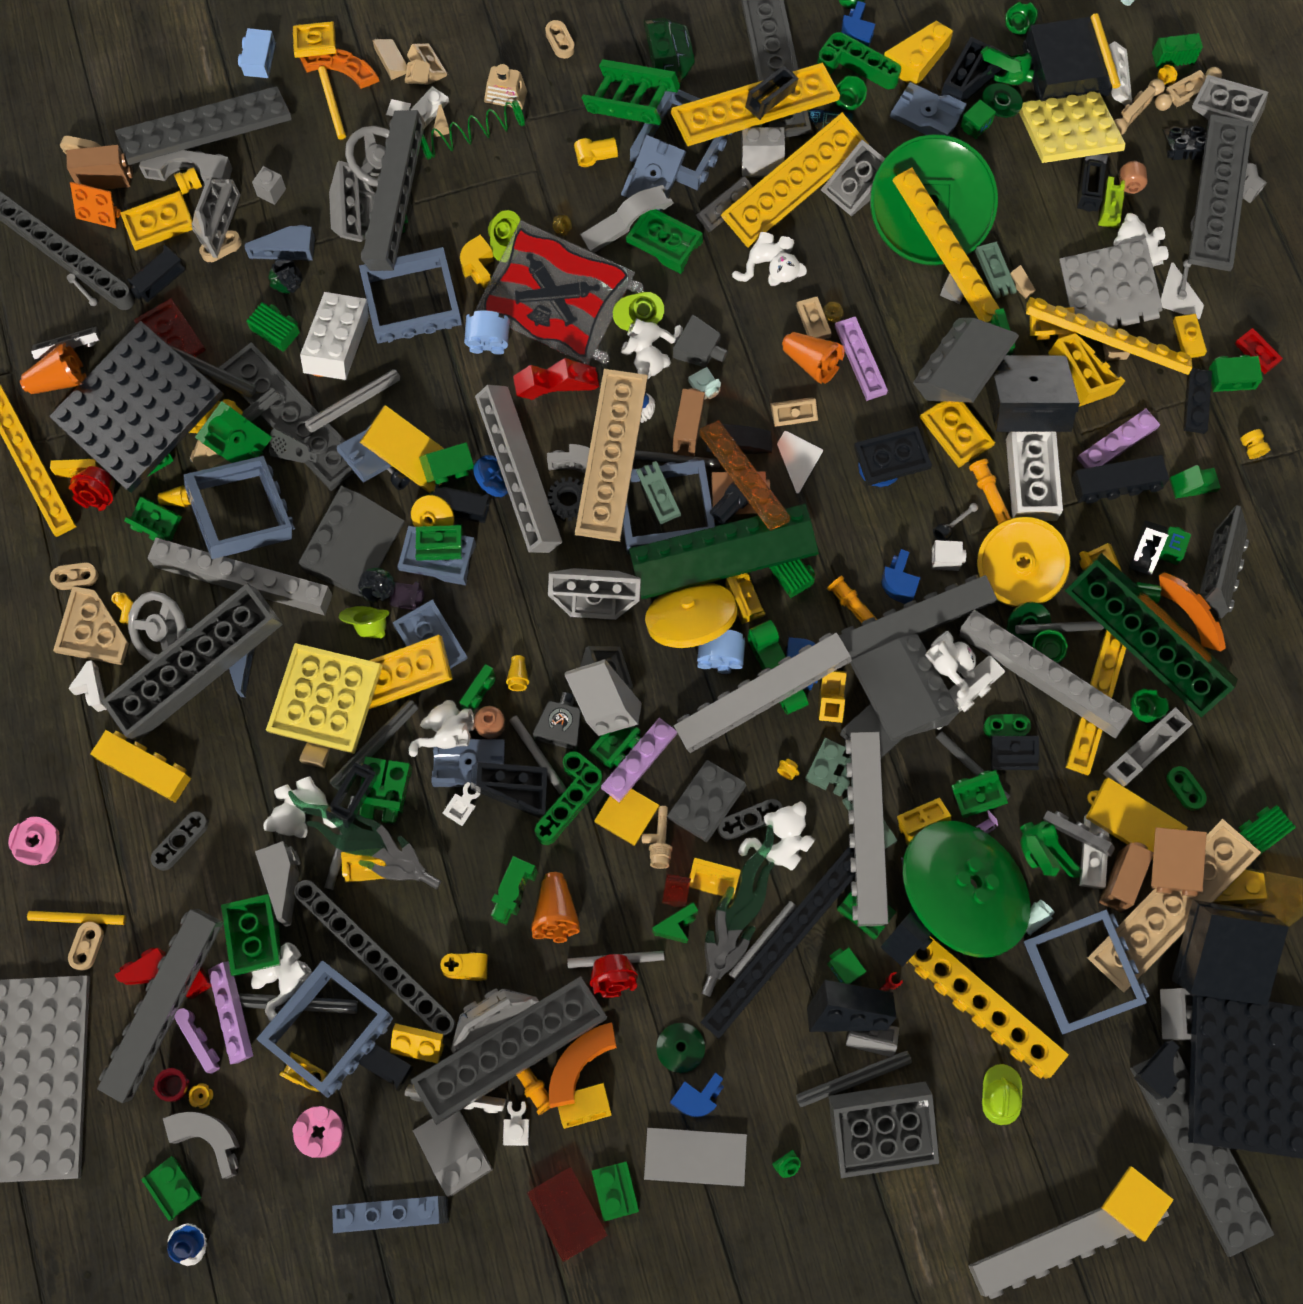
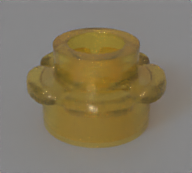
M566 215L554 217L552 224L554 231L559 234L561 233L562 236L567 235V232L572 229L569 217Z
M829 302L823 307L827 321L835 323L843 316V309L837 302Z

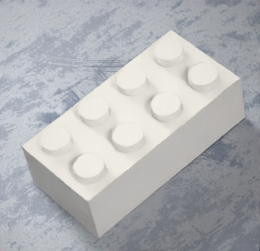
M324 292L300 354L303 373L343 380L347 379L369 318L367 299Z
M1009 432L1006 438L1012 519L1031 517L1043 521H1057L1063 511L1056 432Z

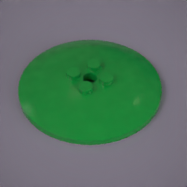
M925 135L904 142L884 159L872 183L870 209L877 232L891 250L906 260L922 265L944 264L893 182L895 176L913 168L928 194L937 199L938 210L966 255L970 254L988 235L997 213V185L989 165L973 147L954 137Z
M958 821L933 823L926 826L913 837L904 855L903 880L909 901L924 926L945 945L969 956L994 957L1013 948L1022 939L1027 930L1030 919V898L1024 877L1008 851L986 832ZM971 879L976 882L977 888L971 884Z

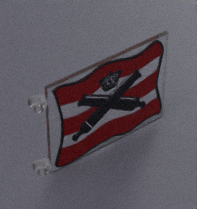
M520 221L475 311H494L499 313V317L503 319L505 315L510 319V329L587 365L590 364L592 358L607 364L610 357L606 352L597 348L613 318L614 306L624 297L627 289L637 294L642 293L644 287L642 283L632 280L635 275L634 271L524 221Z

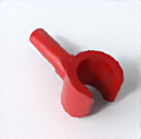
M893 972L886 978V983L879 990L888 991L889 989H896L903 983V979L898 984L893 983L891 978L897 973Z

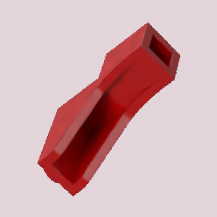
M566 358L548 369L530 365L513 376L517 396L530 400L555 391L594 390L599 387L596 367Z
M150 948L141 954V958L134 963L131 961L119 968L120 972L116 973L115 977L119 982L126 985L147 984L152 978L156 977L159 971L157 966L166 954L159 948ZM202 966L186 995L190 999L195 998L212 987L210 979Z

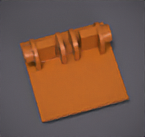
M70 182L76 219L112 228L117 227L115 218L120 217L121 210L117 206H113L111 191Z

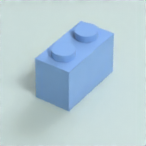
M247 28L246 37L242 38L243 51L238 56V65L242 68L244 76L269 78L276 46L272 31Z

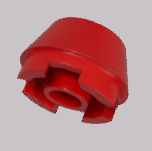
M89 466L71 478L69 489L74 493L72 498L79 505L87 509L89 506L97 507L98 511H102L112 503L115 481L107 471L96 466Z
M609 954L594 962L590 985L593 987L594 994L600 992L603 998L621 996V991L628 988L634 991L637 988L638 974L627 956Z

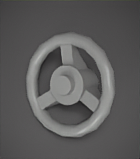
M377 126L362 127L352 133L346 142L345 156L350 169L357 178L375 187L378 186L377 178L371 176H378L382 168L381 160L386 148L376 144L373 134L388 138L390 130ZM364 136L366 157L363 161V166L360 168L354 158V146L358 139Z
M155 591L142 594L132 604L128 614L129 634L137 651L147 660L152 661L159 654L153 653L145 646L140 638L138 629L146 630L151 640L160 641L162 651L176 641V637L179 639L187 632V626L181 609L166 594ZM155 600L163 603L160 614H152L147 619H138L140 609L146 602Z

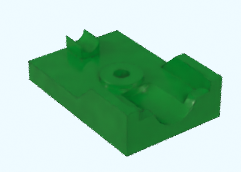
M653 209L640 216L626 236V242L655 256L662 265L682 274L692 251L703 243V233Z
M223 401L220 402L195 436L197 440L230 463L259 457L272 439L271 436Z

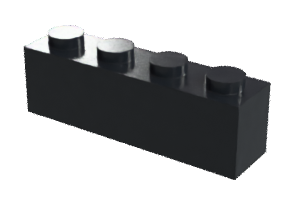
M1163 455L1079 469L1075 471L1071 481L1077 502L1090 504L1103 498L1113 500L1125 494L1135 496L1142 493V491L1150 490V492H1157L1164 488L1170 478Z

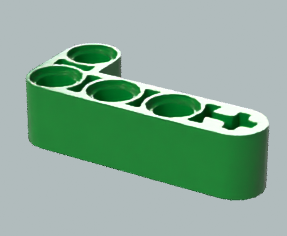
M833 33L821 48L817 64L823 63L829 74H832L838 65L841 64L885 89H894L898 85L901 67L897 62L844 33Z
M771 620L749 629L748 642L762 670L767 668L773 669L779 665V661L786 658L778 643L779 635ZM803 689L779 702L787 715L809 705Z
M569 752L563 758L564 771L574 781L535 827L537 840L542 845L554 843L602 785L601 771L578 752ZM571 760H577L580 763L576 769L569 768L567 764ZM588 775H596L598 777L597 782L593 784L586 782L585 779ZM574 792H580L583 798L576 802L571 800L570 796ZM558 810H565L568 813L567 817L562 820L557 819L555 814ZM550 828L551 835H544L542 837L541 830L547 831Z

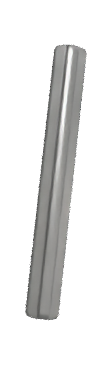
M392 369L306 420V428L309 432H314L398 382L400 380L399 373Z

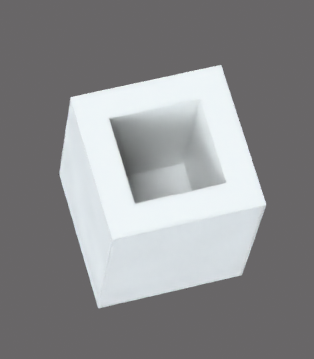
M935 540L932 547V569L959 571L962 563L966 562V550H963V542Z

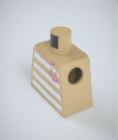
M505 64L491 67L484 102L505 106L507 102L512 104L513 100H517L521 109H523L527 89L521 72L509 69Z

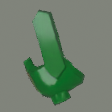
M988 46L981 51L984 61L1006 70L1003 76L994 75L995 82L1013 86L1021 85L1025 81L1031 83L1034 70L1030 69L1032 61L1030 53L1010 56Z
M1042 821L1034 825L1033 822H1029L1020 827L1023 833L1020 840L1021 849L1032 868L1040 867L1044 875L1056 876L1061 866L1070 877H1080L1082 868L1059 843L1055 826L1052 823Z

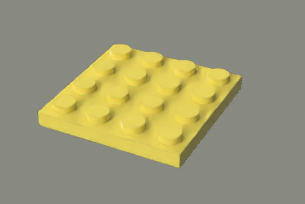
M1088 92L1087 95L1081 96L1068 95L1066 98L1061 99L1048 98L1046 101H1028L1023 103L1019 112L1042 163L1124 151L1125 142L1100 93Z
M295 643L266 731L355 754L382 665Z

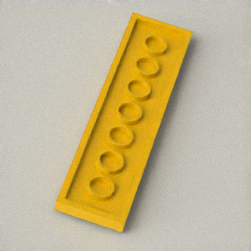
M820 63L793 71L795 76L799 78L795 92L766 112L761 120L745 108L749 91L762 81L673 107L671 114L687 146H691L838 101L840 94L824 64ZM777 87V88L774 89L772 92H770L767 96H765L763 99H761V100L759 101V103L761 104V102H762L763 100H765L767 97H769L771 94H773L775 91H777V90L779 89V87Z
M842 112L720 216L749 248L758 240L760 232H768L827 182L861 140H864L868 145L869 143Z

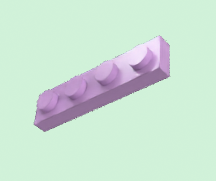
M856 316L835 323L836 332L844 346L866 401L886 395L888 392Z
M1144 409L1082 452L1077 459L1084 468L1106 465L1158 429L1160 424L1147 409Z
M658 718L601 785V789L620 803L677 735V731Z
M229 961L222 962L208 969L229 1061L230 1064H236L253 1057V1052L235 978L231 976Z

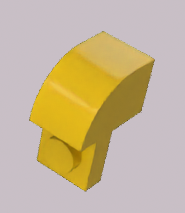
M480 234L464 245L460 253V261L464 277L467 278L471 275L476 284L480 283L486 289L491 286V278L485 266L493 262L494 258L492 249Z
M835 670L822 678L818 701L819 720L842 723L845 705L846 671Z

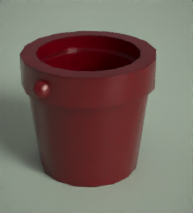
M167 1068L156 1076L152 1089L160 1099L173 1102L188 1093L190 1084L182 1071L175 1068Z

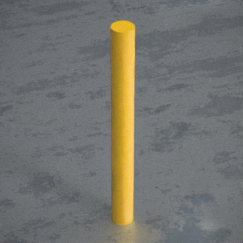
M1096 13L1091 16V21L1112 88L1116 89L1121 86L1099 14Z
M321 66L318 68V72L337 137L342 140L346 137L326 67Z
M29 911L27 914L28 921L94 922L96 924L125 925L126 915Z

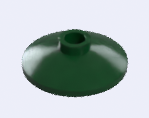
M991 84L986 87L982 94V101L996 111L995 115L998 117H1013L1020 112L1023 105L1022 97L1018 91L1007 84Z
M1026 602L1013 610L1008 619L1007 629L1008 632L1032 646L1034 638L1039 633L1016 634L1015 626L1024 625L1026 619L1029 620L1028 624L1051 623V616L1043 605L1036 602Z
M675 1023L666 1027L659 1035L656 1045L657 1056L662 1065L668 1070L676 1073H686L695 1069L701 1063L705 1054V1042L701 1033L695 1027L686 1023ZM680 1042L686 1046L683 1052H679L676 1049V1045Z

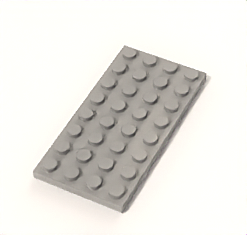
M89 976L0 980V1183L81 1178Z

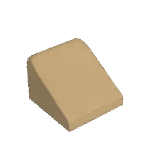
M417 59L408 62L405 83L426 84L430 64Z
M1103 343L1105 361L1124 360L1130 355L1126 351Z
M307 742L299 760L302 764L325 768L330 748Z

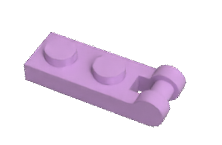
M184 1008L178 1009L174 1016L177 1024L206 1073L213 1074L220 1069L217 1064L220 1061L217 1053L213 1048L209 1050L205 1043L207 1040L205 1033L200 1027L197 1029L194 1025V1013Z

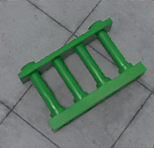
M602 59L599 65L604 77L595 96L584 94L582 96L587 112L660 125L661 119L657 112L660 101L665 92L677 93L680 88L676 73L674 71ZM611 82H619L621 84L613 99L603 98ZM629 85L639 86L630 103L621 101ZM647 88L657 89L649 106L639 105Z

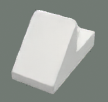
M92 660L87 661L70 685L69 690L74 695L85 693L88 705L92 706L96 711L107 710L101 702L105 697L99 668Z

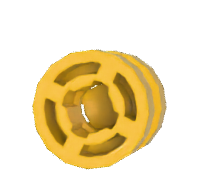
M194 167L187 169L185 173L179 172L174 174L182 195L189 193L190 189L202 188Z
M1261 429L1248 432L1240 438L1243 446H1246L1248 449L1247 455L1249 459L1261 457L1270 451L1268 443L1263 440L1264 434Z

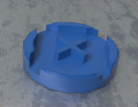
M484 455L478 459L473 467L476 481L481 488L495 497L507 495L508 491L496 457Z

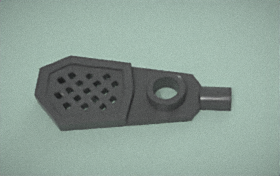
M273 428L269 433V436L272 437L268 443L270 456L301 463H307L308 460L316 463L319 460V455L310 452L308 445L293 438L288 433L278 428Z

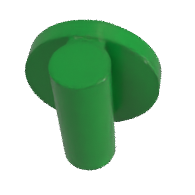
M791 1150L775 1161L772 1166L781 1177L788 1178L798 1172L801 1162L795 1152Z

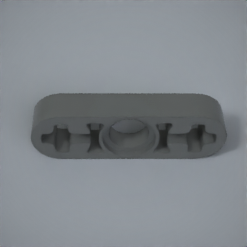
M769 799L732 814L722 820L718 826V833L723 839L732 840L766 826V823L762 821L761 814L768 811L769 805L778 809L783 808L778 800ZM746 814H754L757 817V823L753 826L747 825L744 822ZM736 818L740 819V825L743 830H740V826L733 828L732 834H729L728 831H723L725 823L732 826L737 824Z
M200 812L188 814L151 854L152 865L162 871L170 869L207 830L208 819ZM201 818L199 821L201 826L199 828L193 827L192 820H199ZM186 827L193 835L190 836L183 829ZM178 835L186 837V842L182 847L174 846V839ZM169 845V847L176 851V853L173 854L172 852H170L168 854L170 850H168L166 847ZM159 855H167L166 859L168 861L165 864L163 862L159 863Z

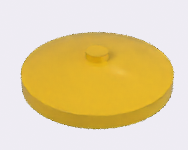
M1031 517L1013 518L996 526L982 542L977 559L978 573L980 577L987 576L997 600L1006 605L1018 607L1026 602L1043 604L1053 598L1064 586L1070 571V554L1062 535L1049 523Z
M705 583L660 595L649 606L645 622L650 636L656 642L674 648L695 647L711 642L729 630L737 617V606L733 594L728 589L718 584Z

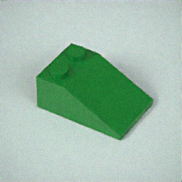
M269 894L222 904L231 976L281 965L279 921L276 918Z

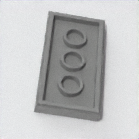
M647 1128L644 1180L744 1187L747 1135Z

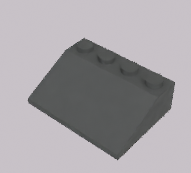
M958 318L953 323V327L942 339L936 351L931 354L926 365L919 371L913 384L928 401L974 402L1019 335L1013 331L976 318Z
M341 486L299 560V564L303 572L364 599L363 595L359 594L358 591L360 576L367 569L381 567L405 521L365 496Z
M1238 505L1233 508L1214 531L1199 592L1211 607L1209 611L1212 616L1221 619L1228 612H1231L1234 607L1235 600L1232 599V596L1239 586L1240 580L1237 579V575L1243 568L1244 559H1242V554L1246 551L1249 544V539L1246 538L1248 528L1241 506Z
M918 634L898 638L854 658L850 662L890 741L947 726L960 712L938 671L925 656L927 651Z
M926 1081L828 1096L841 1178L939 1164L933 1095Z

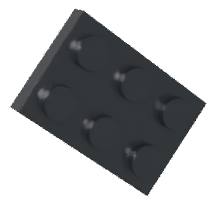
M918 426L854 443V449L867 486L925 471L932 467Z

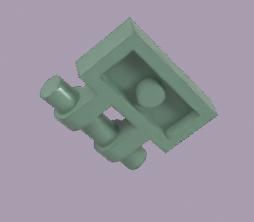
M825 738L805 781L824 790L827 789L830 782L836 785L833 793L842 796L844 789H847V786L850 784V777H847L846 763H850V757L842 756L845 747ZM838 764L844 767L841 776L834 775Z

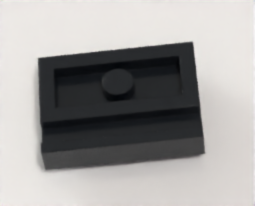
M991 736V770H1039V736Z

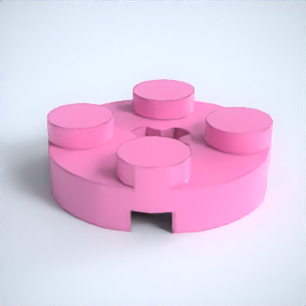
M29 817L12 829L8 841L9 848L12 850L14 857L24 864L39 865L41 863H48L58 849L59 831L51 822L44 818ZM35 835H38L40 841L35 847H32L29 839H33Z
M323 1106L309 1108L298 1117L293 1126L295 1145L303 1154L309 1157H327L333 1154L342 1143L343 1121L334 1110ZM315 1126L319 1128L323 1126L325 1128L322 1132L324 1136L322 1139L313 1137L312 1134L315 1132Z

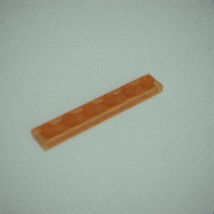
M718 420L700 428V436L768 529L771 531L790 522V515L722 423Z

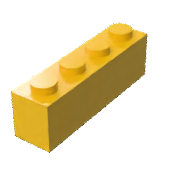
M105 730L90 754L100 762L176 803L191 780L185 774L187 770L176 763L173 766L165 763L167 759L156 752L153 755L147 753V748L136 741L134 744L127 742V737L118 731L111 733Z

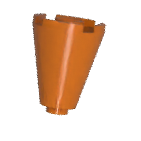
M796 332L787 334L782 342L783 351L820 384L822 382L826 384L834 377L839 369V366H837L838 360L843 361L844 346L837 342Z
M63 343L24 372L20 380L23 390L30 394H37L79 386L87 376L86 373L81 374L80 368L83 367V364L71 346L65 347L66 343Z

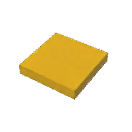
M334 21L293 26L295 58L335 54Z
M631 789L620 803L609 796L594 822L635 846L659 808V805Z
M1131 1166L1127 1169L1101 1208L1145 1242L1174 1199Z

